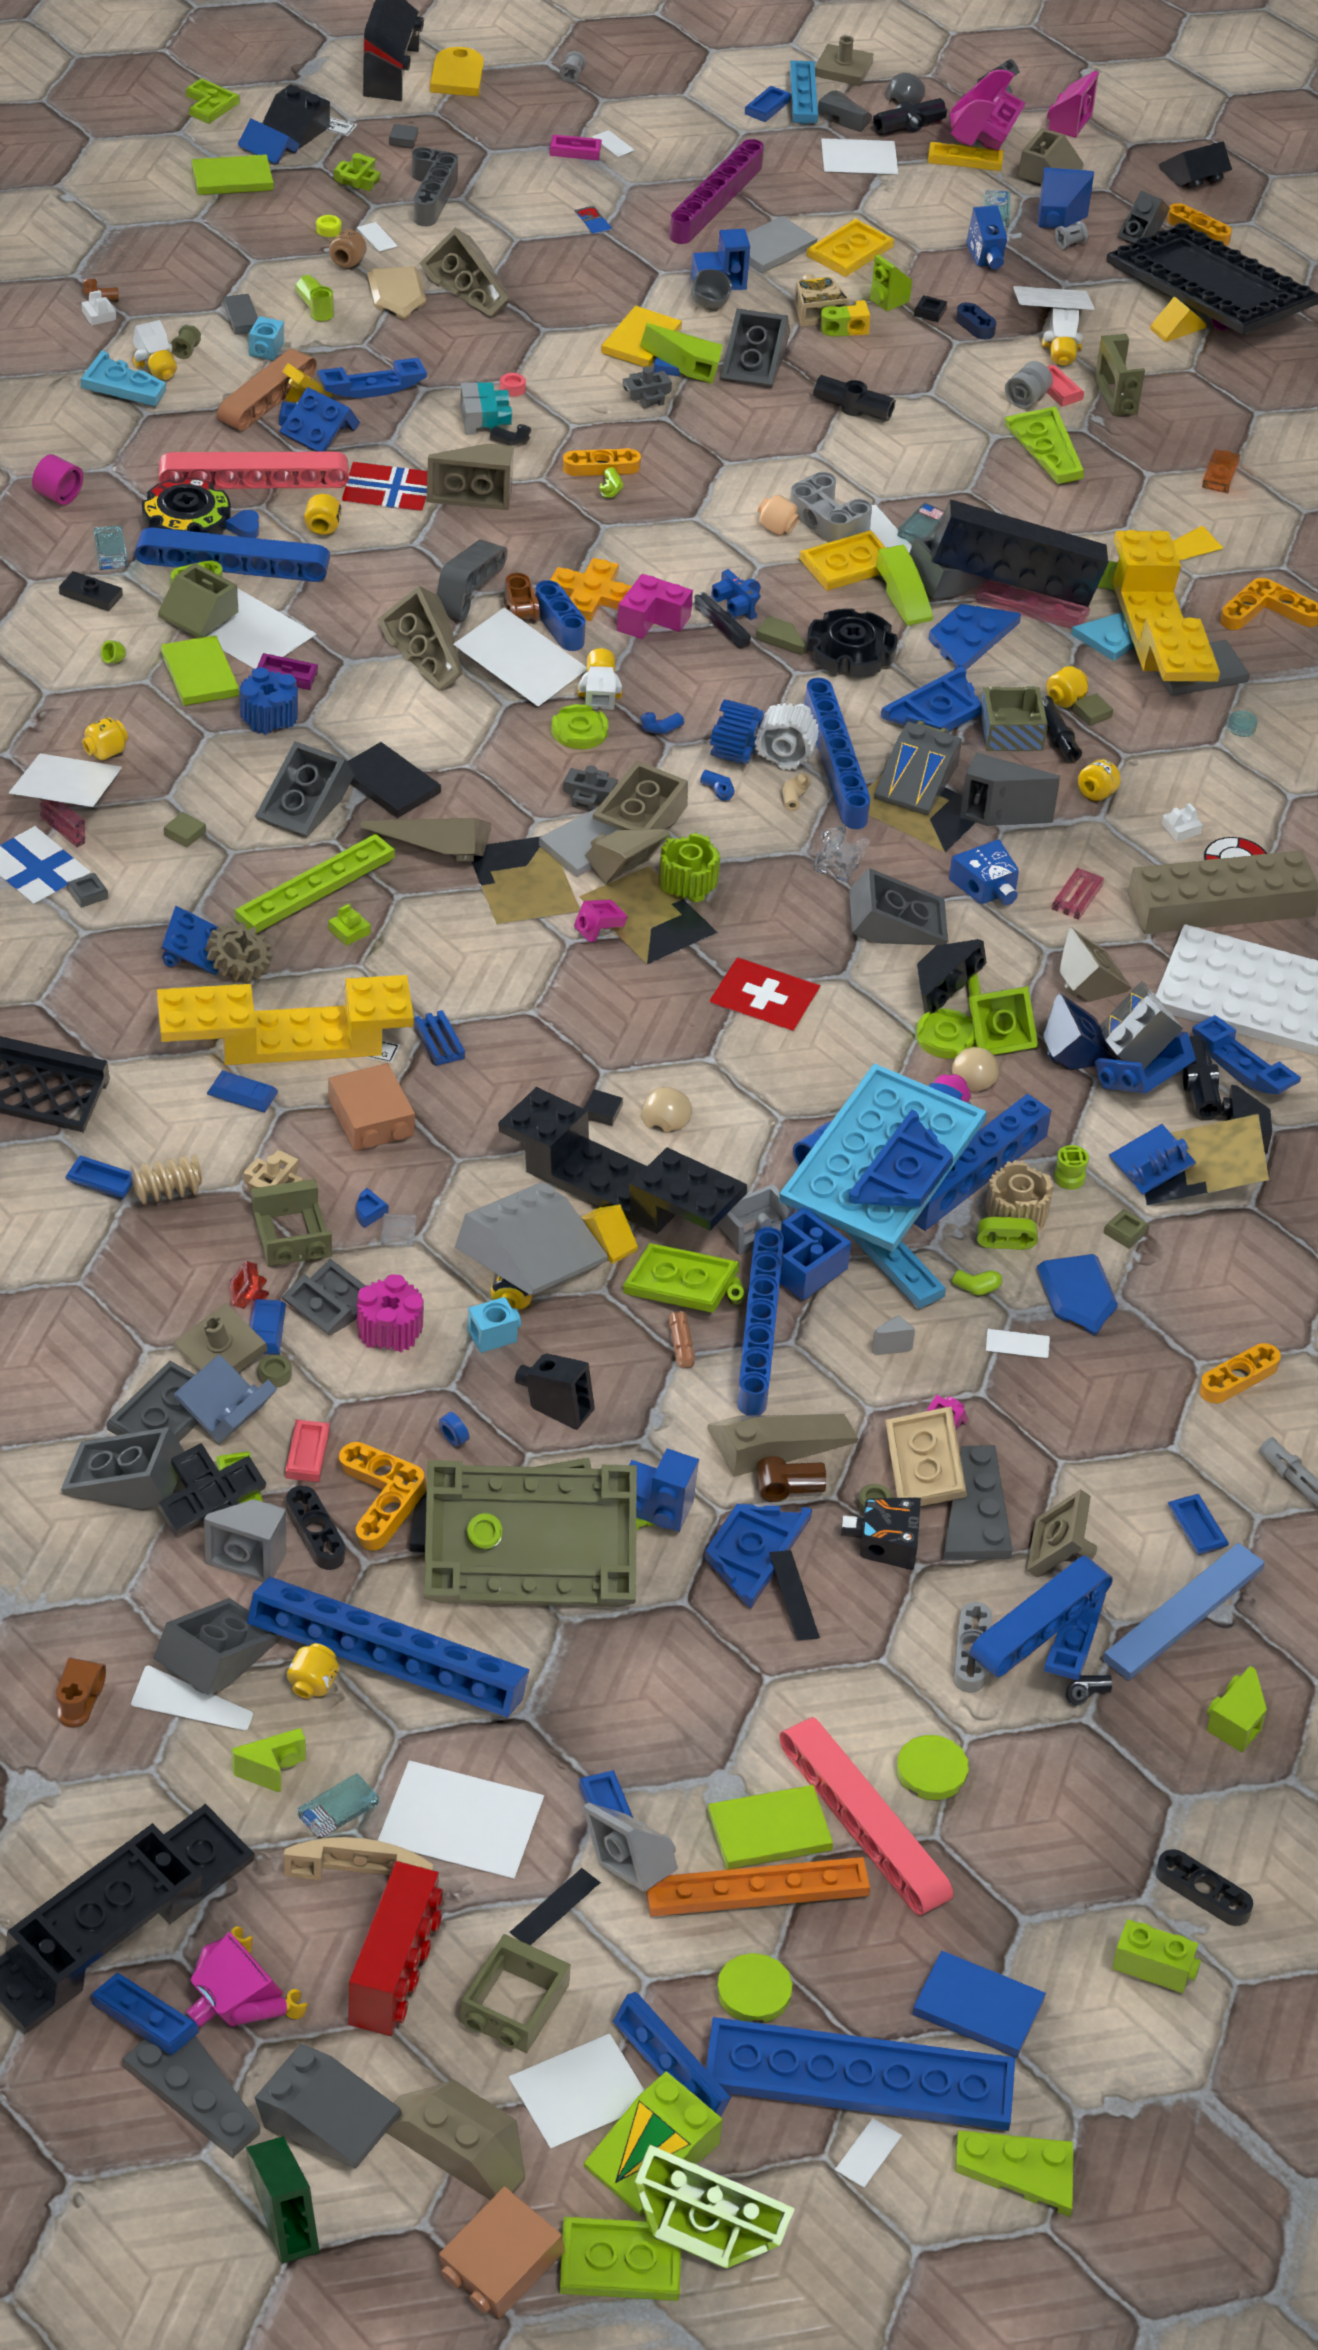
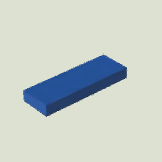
M118 1972L90 1994L94 2006L157 2045L171 2056L199 2033L196 2022Z

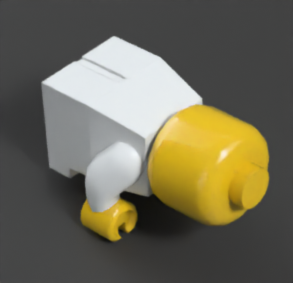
M1053 308L1050 330L1044 333L1042 348L1048 347V349H1051V359L1056 364L1065 366L1073 363L1077 357V349L1078 351L1082 350L1083 335L1077 332L1079 309Z
M158 320L135 326L133 344L138 349L132 358L135 368L139 369V366L143 368L145 360L154 377L159 380L170 379L177 370V364L172 354L173 346L171 343H168L166 331L161 321Z
M598 648L588 654L587 672L579 682L578 697H586L585 705L591 706L593 709L601 707V709L614 710L615 698H622V684L618 675L614 673L615 656L608 649Z

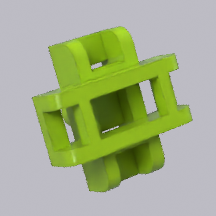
M354 153L351 162L342 160L334 169V179L340 184L371 191L374 183L380 181L381 172L374 170L375 158Z

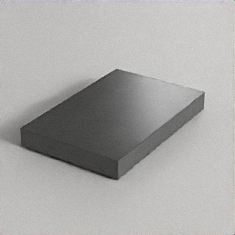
M1227 640L1210 642L1220 671L1218 682L1163 681L1160 672L1155 671L1171 696L1248 682L1250 674Z
M169 1361L107 1421V1430L115 1435L170 1427L180 1442L199 1422L174 1397V1394L195 1374Z

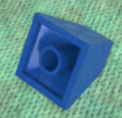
M1044 167L1038 206L1039 227L1057 228L1063 226L1065 228L1088 217L1094 171Z

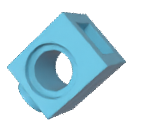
M259 316L249 332V356L274 361L284 345V321Z
M505 1297L468 1308L467 1330L480 1353L517 1342L518 1328L521 1327L520 1315L516 1308H511Z

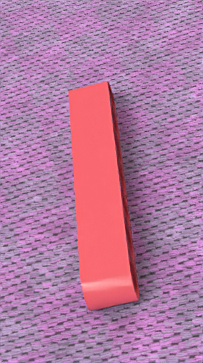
M170 452L162 455L159 460V480L162 483L168 480L180 482L183 478L201 479L213 483L214 489L340 488L349 481L348 459L341 452Z
M810 1717L780 1732V1744L787 1757L808 1783L814 1786L817 1794L915 1914L922 1916L953 1899V1889L946 1875L816 1718Z

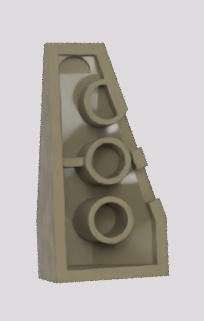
M456 227L419 263L433 282L492 318L511 301L483 252L469 235Z
M417 586L377 619L387 641L396 647L408 661L412 662L419 669V672L437 689L442 691L463 674L456 646L453 645L455 641L449 617L438 595L421 586Z
M477 818L360 821V827L456 857V862H473L474 856H483L491 831L490 822Z
M845 1414L742 1415L708 1424V1430L734 1477L757 1471V1463L766 1457L777 1456L783 1458L786 1462H790L858 1442V1437Z

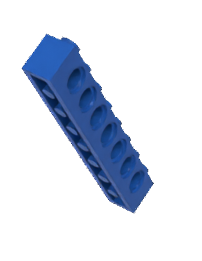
M271 1576L252 1595L247 1624L308 1646L313 1643L324 1645L331 1649L338 1657L507 1718L523 1700L530 1670L528 1668Z

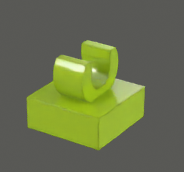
M347 904L338 909V916L328 920V930L347 946L371 934V924L359 912L357 913L353 908L351 909L350 904Z

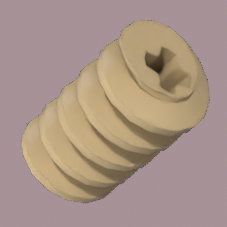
M192 1154L190 1163L185 1156H181L178 1159L177 1165L172 1158L167 1159L165 1168L160 1161H154L152 1170L147 1163L141 1164L139 1172L134 1165H131L130 1168L136 1196L139 1197L143 1205L147 1203L148 1194L152 1195L155 1202H159L161 1192H164L168 1200H171L173 1190L177 1189L181 1198L185 1197L186 1187L191 1189L193 1195H197L198 1187L202 1183L200 1163L196 1154Z

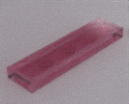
M990 580L981 585L975 602L1000 610L1018 612L1022 616L1070 629L1086 623L1090 614L1089 607Z

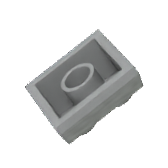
M253 1499L207 1514L204 1519L205 1564L260 1582H264L270 1576L274 1578L286 1556V1509Z
M587 1803L583 1806L598 1864L644 1892L678 1869L674 1855L676 1852L675 1845L667 1835L658 1833L648 1827L643 1821H637L625 1813L592 1803Z

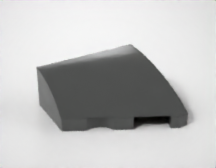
M831 91L819 100L818 109L840 116V126L862 132L872 121L870 112L840 91Z

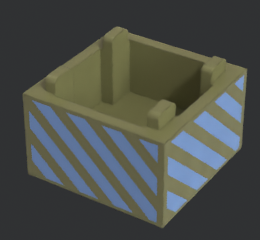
M983 687L980 720L986 751H1043L1047 719L1040 687Z

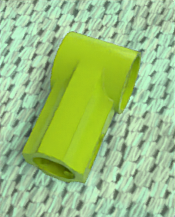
M309 274L301 276L300 280L295 284V290L310 307L311 317L317 321L332 319L334 317L333 290L330 287L322 286L316 278H312Z

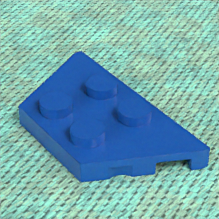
M960 604L929 631V640L940 650V654L945 660H952L955 664V669L963 666L967 670L1020 623L1021 614L1012 611Z
M961 666L882 707L881 717L904 726L907 722L917 724L920 720L924 721L925 725L938 729L944 727L950 731L980 715L982 705L978 696L974 694L975 689L972 683H968L966 679L965 668Z
M911 1109L850 1191L849 1202L853 1204L921 1207L953 1164V1154L945 1145L938 1141L936 1134L930 1128L926 1129L919 1121V1114Z
M736 1504L706 1548L704 1559L748 1607L752 1608L775 1574L769 1552L791 1550L810 1521L812 1509L801 1507V1513L780 1512V1506L766 1505L764 1507H757L751 1504Z

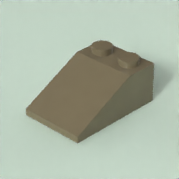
M482 444L429 454L427 502L508 510L512 493L514 446Z
M636 760L593 813V819L619 830L665 829L673 825L688 806V781Z

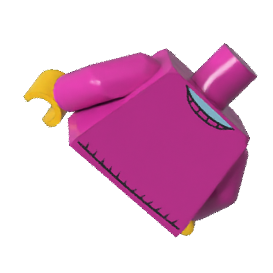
M236 1926L223 1938L202 1948L194 1970L195 1973L190 1981L203 1996L189 2007L186 2012L200 2028L217 2013L230 2027H234L238 2024L243 2025L284 2015L291 2019H300L305 2015L308 2004H295L300 2001L302 1995L298 1989L290 1990L286 1999L281 1997L283 1991L250 1954L253 1936L243 1939V1929Z

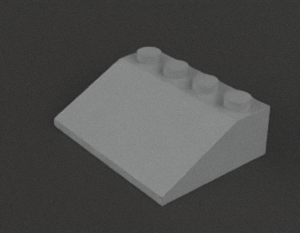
M542 1182L466 1213L455 1245L456 1249L531 1296L606 1262L608 1255L569 1200L558 1193L553 1186Z

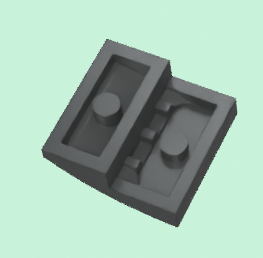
M330 1258L311 1278L304 1274L282 1296V1299L326 1334L331 1335L357 1319L358 1293L366 1285Z

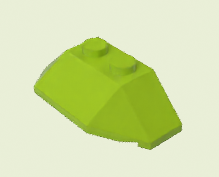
M652 2145L648 2146L634 2181L654 2238L724 2269L779 2247L795 2209Z

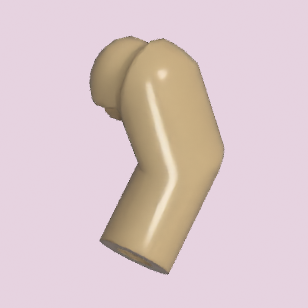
M799 773L797 777L791 778L783 785L782 793L787 810L795 811L799 808L800 802L798 797L803 795L811 785V779L807 774Z

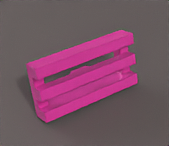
M554 134L552 135L550 156L599 161L602 140Z

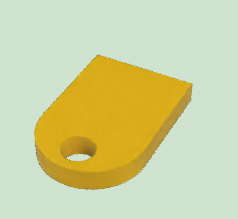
M449 47L438 52L434 61L430 92L479 97L484 69L483 56L476 50L467 47Z

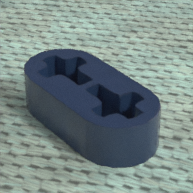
M965 302L958 305L956 313L958 324L979 339L987 340L994 337L997 323L992 316L974 303Z

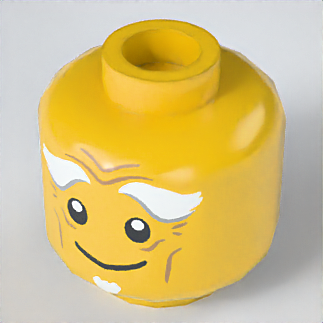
M313 1643L297 1651L286 1676L293 1686V1692L305 1699H311L312 1696L321 1697L329 1692L339 1672V1664L335 1653L324 1645Z

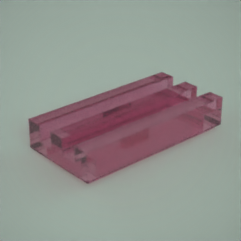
M40 799L42 802L39 803V806L43 810L40 812V817L76 848L85 844V821L63 802Z
M1077 868L1053 901L1052 910L1058 911L1061 908L1063 909V914L1067 916L1072 912L1074 913V918L1079 920L1102 888L1104 878ZM1080 878H1085L1070 901H1065ZM1093 881L1094 883H1093L1092 886L1089 888V890L1087 891V893L1085 894V896L1082 898V900L1080 901V903H1079L1078 906H1077V905H1076L1077 902L1080 900V898L1082 897V895L1084 894V892L1086 891V889L1089 887V885H1090L1091 882Z

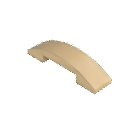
M334 1837L311 1840L285 1848L284 1876L321 1880L323 1868L390 1875L395 1861L433 1870V1864L402 1847L364 1838Z

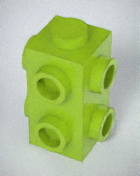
M1127 1919L1116 1948L1112 1969L1184 1993L1188 1979L1196 1980L1202 1960L1195 1958L1199 1943L1188 1940L1182 1935H1174L1153 1928L1149 1924Z

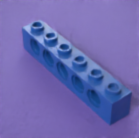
M1027 1093L979 1130L913 1224L926 1231L988 1183L992 1174L995 1175V1171L1000 1172V1168H1004L1007 1161L1013 1163L1014 1160L1019 1159L1046 1138L1052 1109Z

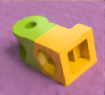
M855 301V305L827 306L821 311L820 331L824 335L831 337L869 335L871 315L866 301Z

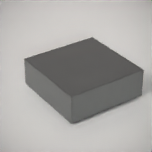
M394 124L389 136V145L414 148L418 137V127Z
M95 873L67 882V889L80 908L108 899V890Z

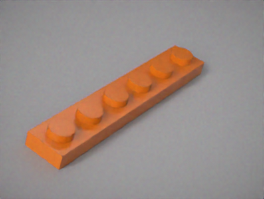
M864 1857L669 1875L648 1889L646 1897L650 1917L863 1897L869 1896L870 1884Z

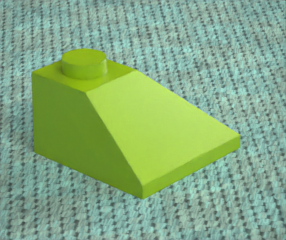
M1028 986L968 996L977 1047L984 1048L993 1055L1038 1047Z

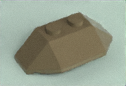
M455 2080L403 2094L395 2100L394 2104L400 2107L402 2114L386 2133L484 2197L491 2200L504 2186L514 2194L525 2181L517 2120Z

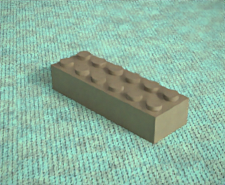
M1303 850L1134 867L1132 869L1128 896L1144 934L1180 931L1184 924L1198 928L1313 917L1316 915L1318 906V882Z

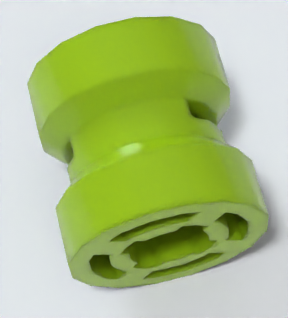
M1067 1145L1058 1151L1054 1180L1060 1187L1074 1190L1082 1187L1085 1183L1086 1168L1089 1162V1155L1085 1149L1077 1145Z

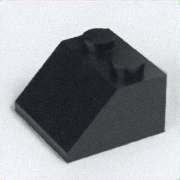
M290 84L275 94L262 124L291 137L300 144V149L330 127V101Z
M1224 141L1182 152L1159 164L1160 169L1179 187L1189 184L1190 188L1203 185V180L1209 179L1210 183L1224 179V174L1232 170Z

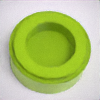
M482 1513L476 1515L468 1524V1538L471 1544L478 1549H492L502 1539V1525L491 1514Z

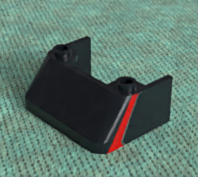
M375 0L364 32V97L402 101L403 76L405 70L409 71L411 56L407 55V51L419 52L420 32L423 31L424 17H420V12L407 0Z

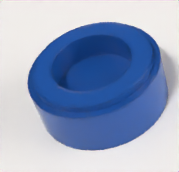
M449 1412L439 1419V1428L442 1434L453 1446L459 1447L470 1439L465 1424L455 1413Z

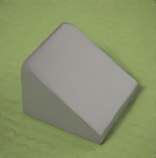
M895 1316L875 1329L872 1353L874 1355H884L911 1351L915 1336L914 1327L901 1316Z

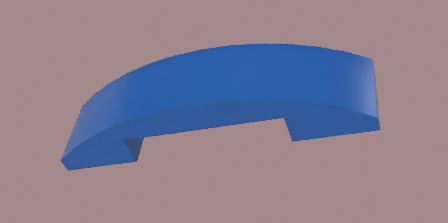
M419 358L395 360L393 362V370L347 375L344 368L340 367L317 370V376L324 389L330 393L345 397L368 398L392 394L411 387L425 379L427 371Z
M1216 1015L1192 1027V1032L1195 1036H1201L1204 1041H1207L1210 1055L1215 1062L1248 1087L1263 1093L1279 1094L1301 1081L1299 1075L1281 1062L1271 1066L1235 1040L1236 1029Z
M1106 1594L1057 1632L1044 1667L1045 1672L1074 1680L1080 1679L1093 1642Z

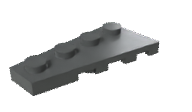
M995 1445L962 1446L960 1455L967 1497L954 1499L952 1502L943 1560L1011 1559L1013 1549Z
M196 2036L172 2056L157 2045L144 2039L122 2058L123 2068L232 2159L260 2134L259 2123Z

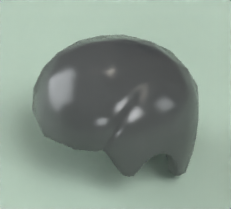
M905 72L895 75L886 90L888 101L895 98L898 101V105L903 101H910L913 104L920 103L925 95L923 82L917 76Z
M700 270L693 281L691 295L694 301L704 308L717 309L727 302L732 289V283L728 276L719 270Z

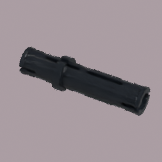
M1045 696L1048 703L1046 704L1042 697L1047 727L1052 734L1054 745L1060 748L1067 762L1073 763L1070 754H1072L1075 762L1078 761L1082 756V750L1075 741L1073 730L1067 727L1053 699L1050 696Z

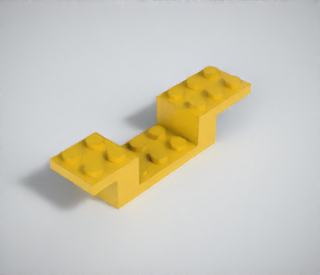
M1115 531L1113 540L1119 554V560L1113 579V586L1142 670L1159 671L1163 681L1218 682L1220 671L1202 621L1197 618H1183L1174 593L1181 564L1169 531Z
M407 975L345 978L344 1006L254 1011L251 984L157 989L161 1042L222 1038L225 1065L382 1055V1029L414 1027Z

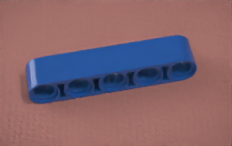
M1081 1556L981 1634L973 1643L969 1652L970 1656L995 1677L1003 1676L1105 1595L1112 1585L1113 1577L1088 1556Z

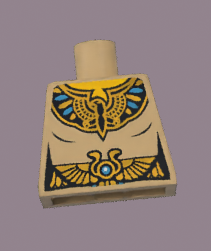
M806 274L801 280L796 282L795 307L800 326L821 324V311L827 306H849L850 298L832 277L815 278L813 274Z

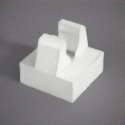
M100 290L90 292L89 301L81 303L82 312L91 326L116 320L115 309L106 297L101 298Z
M1190 803L1186 804L1184 809L1179 810L1176 807L1172 809L1171 813L1162 816L1161 825L1176 842L1202 833L1203 825L1198 820L1197 810Z

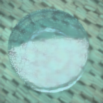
M1236 711L1229 717L1228 729L1234 735L1248 737L1256 732L1258 720L1255 715L1248 711Z

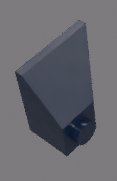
M1063 994L1057 995L1043 1035L1048 1046L1046 1052L1055 1064L1061 1063L1070 1070L1096 1066L1095 1061L1099 1058L1117 1060L1111 1047L1104 1039L1097 1019Z

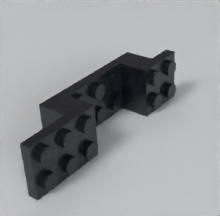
M535 1087L498 1122L500 1133L525 1144L527 1173L599 1207L620 1205L628 1221L656 1234L676 1215L711 1231L747 1194L746 1183L668 1147L646 1166L590 1140L588 1110L538 1087Z
M206 1803L165 1834L153 1823L7 1931L5 1953L0 1956V2010L25 2035L83 1991L87 1967L157 1914H160L170 1925L253 1862L255 1853Z

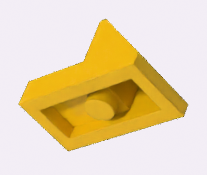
M287 363L282 372L290 377L288 383L293 386L286 396L288 402L297 403L307 387L329 398L333 396V393L326 391L321 383L291 364Z

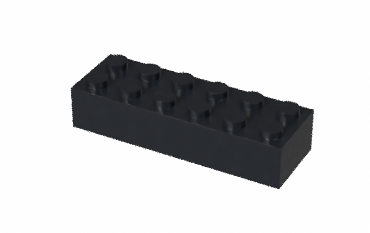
M952 499L947 504L931 542L932 563L1085 607H1089L1109 563L1107 544Z

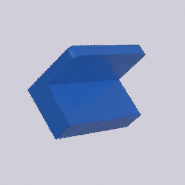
M250 118L238 142V146L256 155L267 154L268 161L274 164L279 163L285 149L296 153L300 146L291 137Z

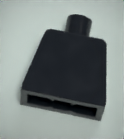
M546 1353L541 1355L532 1367L521 1365L518 1368L515 1382L528 1388L530 1405L534 1410L575 1430H578L595 1410L588 1362Z

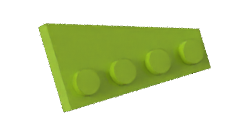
M1056 406L1005 417V426L1057 484L1084 479L1083 467Z

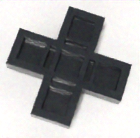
M200 1443L171 1458V1465L184 1484L185 1489L158 1502V1509L176 1536L203 1522L207 1514L237 1505L244 1499L264 1490L266 1482L249 1455L219 1471L203 1444Z

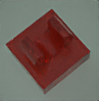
M244 1261L229 1280L233 1306L245 1309L251 1300H265L269 1295V1291L262 1290L267 1279L258 1275L257 1264Z

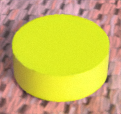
M323 215L316 220V232L321 236L334 237L342 231V221L337 216Z

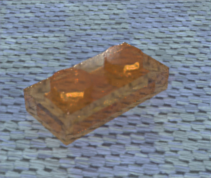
M1215 449L1204 476L1202 488L1228 494L1241 455L1227 450Z

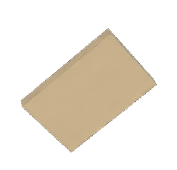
M952 1407L885 1420L898 1498H921L920 1506L967 1497Z

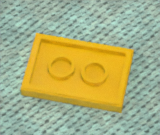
M855 218L807 248L806 256L847 277L872 261L876 255H881L894 247V239Z
M635 305L601 345V353L642 367H650L656 360V356L640 346L646 324L649 323L679 332L682 329V320Z
M869 530L800 551L799 559L824 589L829 591L881 575L876 567L878 549L886 547Z

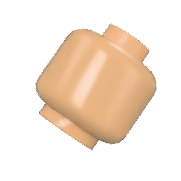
M774 495L770 499L765 498L757 510L761 513L759 517L760 524L776 535L791 533L800 518V515L797 514V506L781 495Z

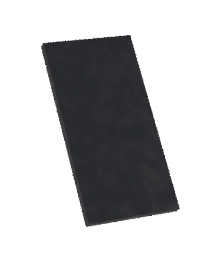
M1178 223L1174 228L1158 231L1156 235L1140 238L1137 242L1130 245L1119 246L1117 250L1107 254V262L1172 297L1175 296L1181 302L1243 335L1318 304V293L1311 290L1309 286L1301 285L1293 281L1292 277L1284 276L1276 272L1274 268L1258 263L1257 259L1249 258L1241 254V251L1227 247L1222 241L1214 240L1208 237L1206 233L1196 231L1187 223Z

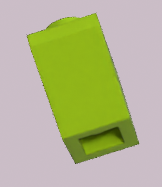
M876 255L874 258L870 300L885 311H890L910 302L912 279L882 256Z
M1249 1666L1241 1676L1235 1675L1228 1684L1225 1695L1222 1698L1217 1696L1207 1710V1715L1210 1716L1207 1731L1242 1753L1262 1731L1267 1711L1255 1668Z

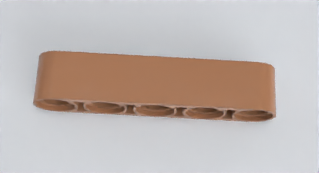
M293 348L288 349L221 402L217 410L218 421L240 431L246 430L283 401L293 387L288 383L290 377L282 372L287 363L312 377L316 370V359Z

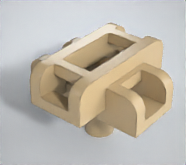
M279 1150L273 1155L268 1156L267 1162L256 1158L244 1171V1182L248 1185V1191L251 1192L252 1188L303 1181V1178L295 1175L299 1168V1159ZM280 1164H283L286 1167L284 1169H281ZM265 1178H268V1179H271V1180H273V1181H272L271 1184H270V1183L264 1181V1179H265Z

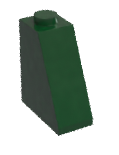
M284 2136L246 2147L251 2181L281 2263L319 2253L310 2186Z

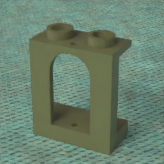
M1127 334L1101 336L1095 381L1112 416L1138 414L1145 369L1127 370L1125 366L1129 346ZM1108 384H1115V395H1113Z
M315 1179L251 1189L252 1214L267 1267L332 1257V1232L326 1231L318 1204V1186ZM302 1213L308 1234L277 1239L271 1218Z

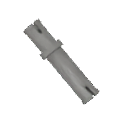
M1274 1437L1267 1439L1261 1445L1259 1453L1278 1469V1475L1282 1479H1288L1318 1507V1495L1305 1484L1308 1482L1318 1491V1479L1302 1465V1460L1297 1455H1291ZM1281 1459H1284L1298 1473L1292 1472Z

